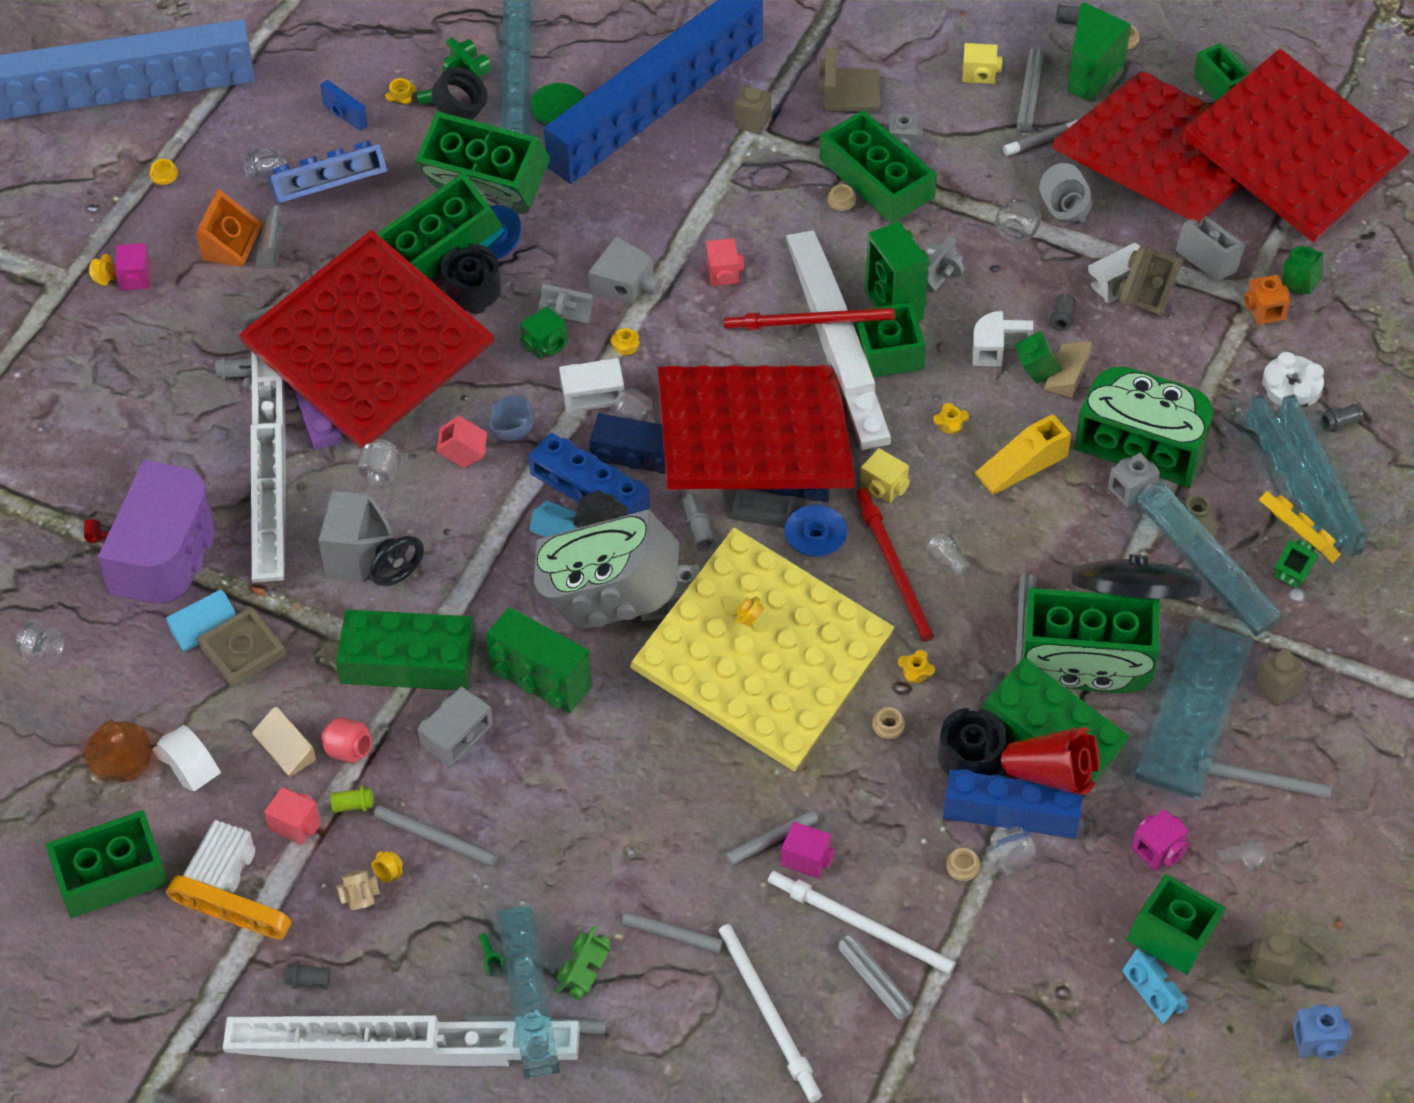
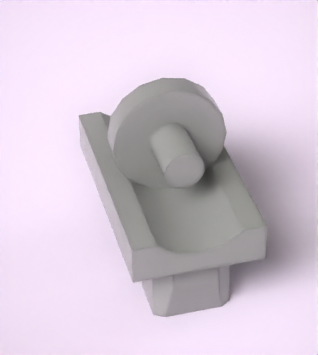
M948 236L942 244L933 242L928 247L927 255L930 260V266L927 271V291L935 292L949 276L958 278L963 274V256L956 250V237Z
M542 283L541 299L537 312L548 306L561 318L589 323L595 294Z

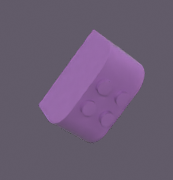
M143 459L97 557L110 595L149 603H167L179 598L188 590L195 574L199 573L202 569L203 556L206 549L211 548L213 544L215 528L204 482L195 471Z

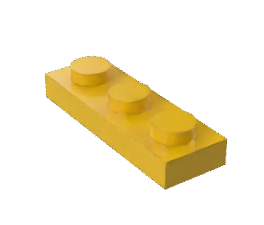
M1266 491L1259 498V501L1272 514L1307 543L1314 546L1332 564L1341 555L1333 546L1336 540L1323 529L1316 532L1312 528L1315 523L1303 512H1300L1298 515L1293 513L1291 510L1294 505L1281 494L1275 498Z

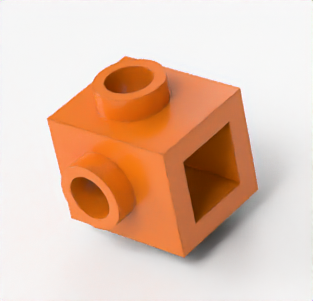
M1279 275L1259 277L1250 280L1248 292L1244 294V302L1247 310H1251L1257 325L1286 320L1290 304V294L1287 286H1283Z

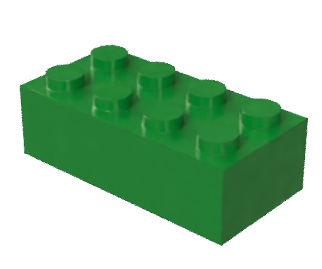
M865 110L820 135L819 159L891 224L935 198L937 173Z
M462 172L382 229L377 235L430 280L441 272V261L448 251L458 246L460 249L469 248V244H480L500 230L503 225L474 184Z
M345 609L336 658L340 684L455 691L462 686L468 691L476 641L473 616Z
M1025 657L1022 658L987 698L982 708L995 714L1003 722L1006 730V740L1010 743L1075 727H1087L1089 729L1086 731L1087 734L1095 736L1099 749V771H1093L1091 781H1096V783L1118 758L1130 738L1127 733Z

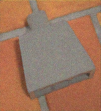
M617 236L588 272L589 292L628 303L635 302L643 290L657 295L663 283L661 278L653 275V259L651 256Z

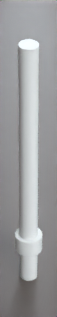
M774 870L768 878V883L790 893V898L802 904L807 902L947 974H950L956 962L812 890L810 884L800 879L794 881Z
M730 924L723 925L719 929V933L789 1062L787 1068L794 1081H799L809 1102L819 1100L822 1094L811 1075L813 1070L806 1057H801Z

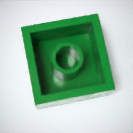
M912 302L868 308H894V320L854 322L853 325L873 377L924 370L926 345Z
M1165 873L1139 911L1126 941L1188 975L1212 938L1226 907Z

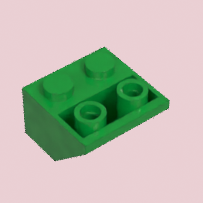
M1218 43L1197 52L1193 77L1218 101L1250 74L1254 68L1238 52L1222 43Z

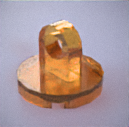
M110 719L99 726V729L90 737L85 747V758L91 772L99 779L108 782L109 780L126 782L139 776L148 767L152 744L146 731L137 724L125 721L114 722Z

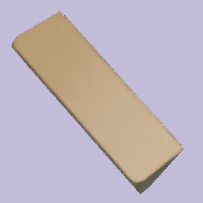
M1092 342L1062 344L1057 355L1062 371L1048 378L1044 390L1073 398L1089 359Z
M277 706L266 715L252 732V736L289 778L316 761L312 745Z

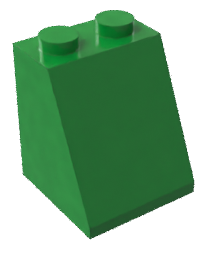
M1085 2L1080 5L1072 51L1068 92L1089 102L1093 101L1125 65L1131 23Z

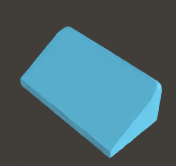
M545 501L533 510L529 529L533 533L548 537L600 523L601 521Z
M221 589L168 616L166 621L169 631L183 652H186L198 646V637L237 614L226 594Z

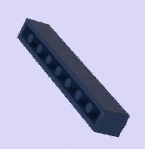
M598 413L589 440L590 452L597 459L606 464L610 463L627 466L632 469H644L666 474L662 424ZM750 489L828 503L832 489Z

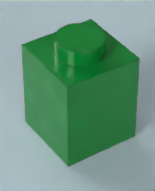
M1041 330L1014 344L1024 369L1035 384L1062 371L1053 347Z

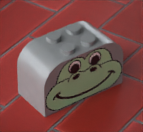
M649 509L537 539L535 587L577 628L603 627L609 623L631 620L634 617L658 610L673 595L678 580L679 541Z

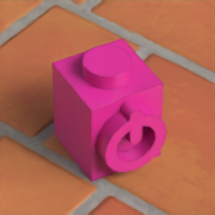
M1163 809L1155 816L1152 814L1147 816L1140 823L1135 831L1132 849L1154 870H1157L1163 864L1170 867L1178 862L1190 847V844L1186 842L1188 830L1178 817L1172 816Z

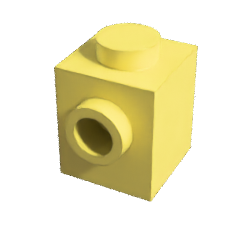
M965 43L962 82L995 84L996 73H1001L1002 56H997L998 45Z
M878 448L861 466L860 486L867 488L874 497L891 503L897 495H903L910 484L908 479L909 465Z

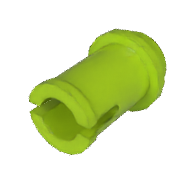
M362 785L357 790L331 792L332 811L334 814L359 809L367 812L368 808L374 807L372 788H365Z

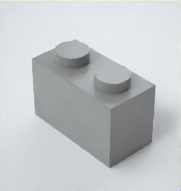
M1205 216L1199 224L1194 219L1184 222L1175 251L1204 271L1210 278L1219 281L1237 272L1245 244Z
M461 686L454 694H450L444 699L441 707L432 716H427L421 722L417 729L420 747L450 768L493 725L491 707Z

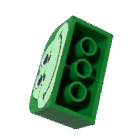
M436 111L415 162L427 180L438 189L464 172L489 206L504 205L513 209L517 214H525L530 210L551 159L539 137Z
M1129 367L1109 368L1095 378L1080 409L1074 450L1118 464L1125 458H1131L1141 453L1148 461L1156 465L1160 472L1159 478L1190 488L1205 454L1213 416V407L1208 397L1195 388Z
M1028 588L1024 616L1023 657L1066 689L1111 693H1131L1142 690L1154 678L1159 654L1160 599Z

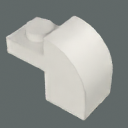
M1003 311L991 312L983 316L974 328L972 366H1002L1004 348L1016 349L1014 344L1033 335V321L1003 320Z
M185 725L161 737L159 742L156 743L157 746L152 748L157 759L170 765L181 785L195 792L221 773L206 747Z

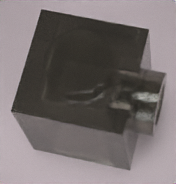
M596 490L580 499L573 525L581 528L626 515L628 507L618 502L614 496Z

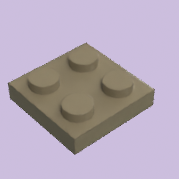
M252 606L197 638L200 648L232 688L287 655L283 644Z

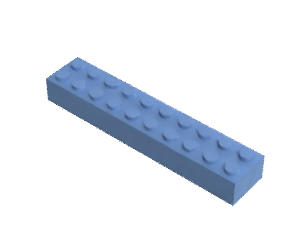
M245 20L0 55V120L256 82Z

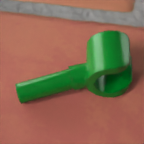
M481 933L478 937L484 950L485 958L483 964L485 974L491 976L488 966L494 962L498 963L501 966V971L504 972L503 957L498 953H494L487 934Z

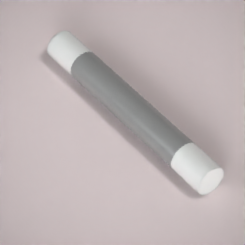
M1078 119L1004 145L1003 152L1005 156H1010L1052 141L1076 123Z

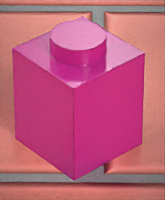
M146 243L116 245L115 273L120 290L149 288L150 259Z
M793 821L781 848V866L819 879L823 868H829L834 858L835 849L831 848V834Z

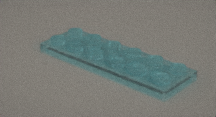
M1191 620L1140 761L1135 780L1200 800L1252 648L1253 638Z

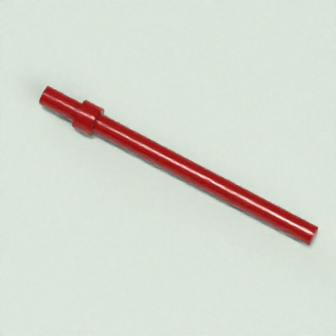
M880 308L760 315L759 312L746 313L745 316L725 317L724 327L725 329L746 328L747 331L760 330L761 327L894 320L895 309Z
M860 488L856 491V496L863 509L861 512L862 517L875 535L922 641H930L934 637L933 632L882 523L883 515L879 507L874 505L867 488Z

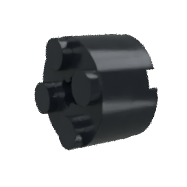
M469 244V248L460 249L459 246L455 247L443 257L441 261L443 292L464 310L470 311L473 314L483 313L486 307L492 305L499 298L502 289L500 268L497 257L491 249L479 244Z
M962 708L951 713L943 722L940 732L938 762L943 771L948 776L950 769L958 771L970 770L977 774L991 776L997 775L1002 769L1001 755L1006 749L1007 741L1003 722L995 714L984 709H980L979 712L969 711V708Z

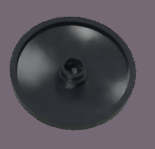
M1129 554V559L1091 562L1072 569L1071 582L1073 585L1090 591L1119 596L1154 599L1191 598L1199 596L1202 587L1201 578L1170 565L1148 561L1149 556L1141 554Z

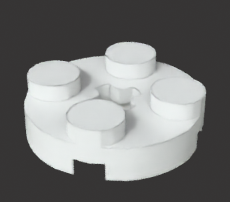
M1283 352L1277 359L1272 360L1266 366L1262 386L1267 390V397L1281 407L1298 409L1299 405L1307 403L1310 406L1316 403L1321 396L1324 386V370L1319 364H1315L1306 358L1295 356L1290 352ZM1289 379H1294L1299 383L1295 382L1294 385H1291L1288 382Z

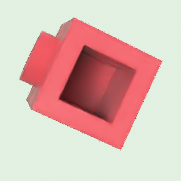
M735 238L706 241V263L710 285L719 286L739 283V271H744L743 254H737Z
M459 415L440 427L436 452L462 468H466L484 457L487 432Z
M284 787L279 790L264 811L269 830L300 845H303L308 836L315 834L320 824L316 802L307 794H297Z

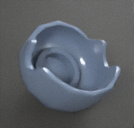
M505 397L494 403L491 407L492 418H488L490 431L497 439L514 442L525 438L532 430L535 422L531 404L525 397Z

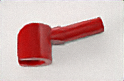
M85 520L84 538L88 543H97L100 539L106 540L109 532L101 530V523L98 520Z

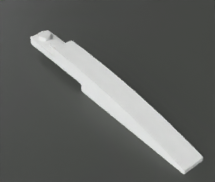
M814 230L786 235V241L810 311L848 310ZM853 322L815 324L828 364L833 367L839 381L841 394L860 449L865 450L890 445L891 436L875 393V381Z
M251 351L252 582L256 583L284 580L286 423L283 379Z
M436 1015L227 1017L223 1051L248 1055L355 1063L431 1066H509L510 1060H578L580 1026L578 1021L438 1022Z

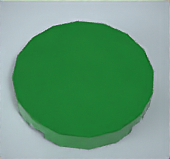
M552 83L545 85L532 96L531 113L538 123L540 121L545 123L546 126L585 97L582 91L570 84Z

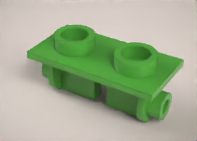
M596 925L586 934L581 932L577 936L571 947V950L575 952L571 962L566 960L557 974L556 979L560 980V983L555 993L558 994L564 988L570 990L569 995L576 1000H581L583 996L588 995L597 974L586 967L590 965L599 970L611 949L609 946L610 940L603 935L594 936L597 929Z

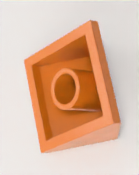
M220 189L215 191L196 231L202 260L241 267L245 264L263 223Z

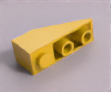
M1052 414L1024 429L975 472V475L988 491L994 495L1067 458L1071 433Z

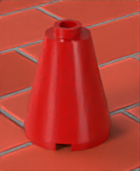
M1075 727L1008 744L1002 752L1001 764L1011 777L1075 795H1085L1091 792L1096 781H1091L1092 772L1099 771L1097 740L1094 735L1087 734L1086 731L1089 730L1087 727Z

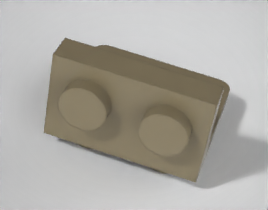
M825 48V59H819V76H824V78H819V95H824V111H878L880 106L879 70L871 68H836V48Z
M1140 246L1138 251L1134 250L1130 256L1128 267L1131 270L1128 278H1124L1119 286L1118 295L1121 296L1119 302L1125 305H1135L1163 315L1184 259L1150 247Z

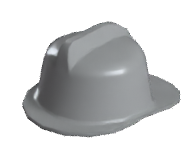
M1058 163L1051 166L1043 174L1039 186L1041 196L1050 213L1059 220L1067 222L1081 221L1084 223L1086 221L1085 216L1092 207V194L1081 171L1070 163Z

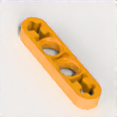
M182 875L174 876L166 889L167 896L182 906L272 939L283 940L292 925L291 919L279 910Z

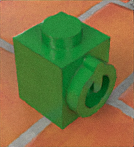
M1308 246L1293 248L1289 257L1283 263V286L1286 285L1289 291H1293L1296 294L1310 295L1323 278L1324 253Z
M548 306L534 315L528 316L520 323V342L527 352H532L540 360L548 354L551 356L558 354L568 342L566 322Z
M1298 539L1297 542L1289 540L1274 567L1275 573L1273 577L1292 588L1298 589L1300 584L1303 585L1318 558V554L1313 552L1315 547L1301 539Z

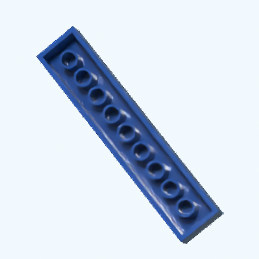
M717 0L544 127L545 149L551 159L548 169L572 184L598 163L603 162L618 148L623 147L638 133L643 132L658 118H662L674 106L682 103L694 91L702 88L714 76L722 73L734 61H738L750 49L758 46L763 40V0Z

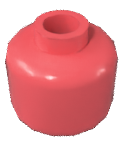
M338 717L333 719L322 732L321 739L327 756L343 762L356 763L369 753L372 746V737L368 727L364 723Z

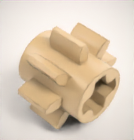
M358 870L344 874L342 876L343 884L337 885L340 903L348 902L350 910L373 905L375 903L373 895L380 894L376 876L368 877L367 870Z

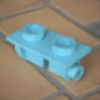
M1136 949L1122 972L1162 1024H1166L1174 1011L1180 1014L1188 1008L1189 1005L1186 1003L1187 997L1181 993L1173 981L1165 983L1164 980L1168 975L1156 961V957L1149 955L1146 951L1141 952L1140 949Z

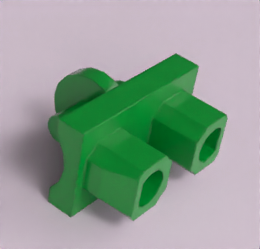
M453 37L446 40V44L450 48V54L443 59L442 73L448 68L460 67L473 72L481 79L482 75L491 71L490 60L485 54L474 59L472 58L477 55V48L470 39L458 43Z

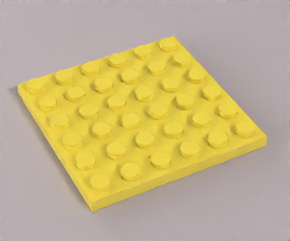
M733 527L632 660L630 668L795 772L888 640L895 627ZM757 596L761 600L760 604L765 607L760 617L749 627L744 623L739 624L736 622L738 614L735 610L741 601L746 597L752 599Z

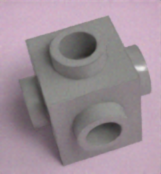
M890 113L889 125L884 124V128L916 155V144L922 143L923 126H918V115Z
M1138 453L1131 458L1121 460L1117 466L1111 468L1108 488L1128 508L1142 499L1147 500L1155 494L1160 472L1153 462L1148 461L1141 453Z

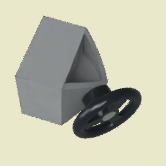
M332 491L318 540L326 578L363 582L370 574L371 580L376 585L391 586L410 576L422 561L424 555L422 541L414 536H403L395 539L385 515L369 494ZM409 545L415 548L410 562L405 557ZM401 569L400 572L392 576L382 577L383 574L390 570Z

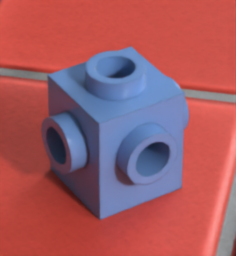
M1319 1004L1309 1009H1298L1293 1023V1030L1299 1057L1318 1056L1321 1059H1330L1342 1054L1347 1040L1351 1039V1029L1348 1019H1343L1340 1006L1328 1007L1327 1005Z

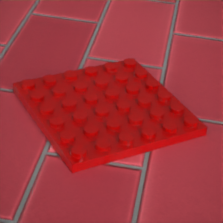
M1281 48L1190 123L1181 134L1184 139L1313 243L1396 168L1410 152L1400 142L1395 140Z
M1143 71L1137 73L1055 138L1052 149L1189 220H1196L1197 224L1242 186L1181 136L1184 129L1211 106L1202 102L1198 97L1191 96L1179 90L1176 86L1169 85L1155 78L1152 74Z
M372 229L239 334L240 341L362 451L494 343V335Z
M672 365L658 367L667 490L854 488L855 475L840 384L832 366L731 365L709 367L701 365L698 367H679Z

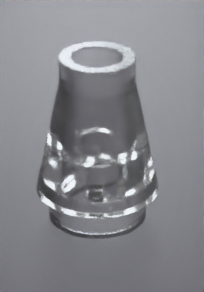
M940 531L925 546V549L929 552L928 556L953 572L956 577L963 575L971 566L951 534L947 535L944 531Z

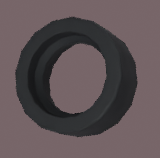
M460 67L448 68L441 74L432 89L433 102L440 112L473 120L486 105L488 98L487 90L482 80L473 72ZM447 85L461 88L468 94L472 105L464 104L455 99Z

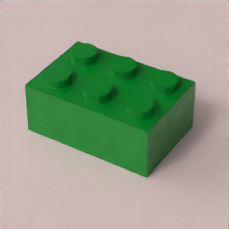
M900 221L868 232L865 278L866 295L875 307L912 302L918 321L923 320L925 306L927 305V271L930 266L927 253L918 247L913 234L909 230L906 231Z
M511 607L506 609L486 633L492 672L500 679H508L517 684L524 692L541 697L551 707L555 709L561 708L571 713L592 687L588 649Z
M144 810L45 843L70 919L169 884Z

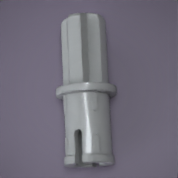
M688 493L682 499L687 516L686 526L692 531L697 549L700 551L709 550L716 544L709 526L710 516L705 513L700 496Z

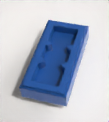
M326 80L320 84L323 105L332 110L338 118H343L359 131L368 126L366 110L363 104L331 81Z

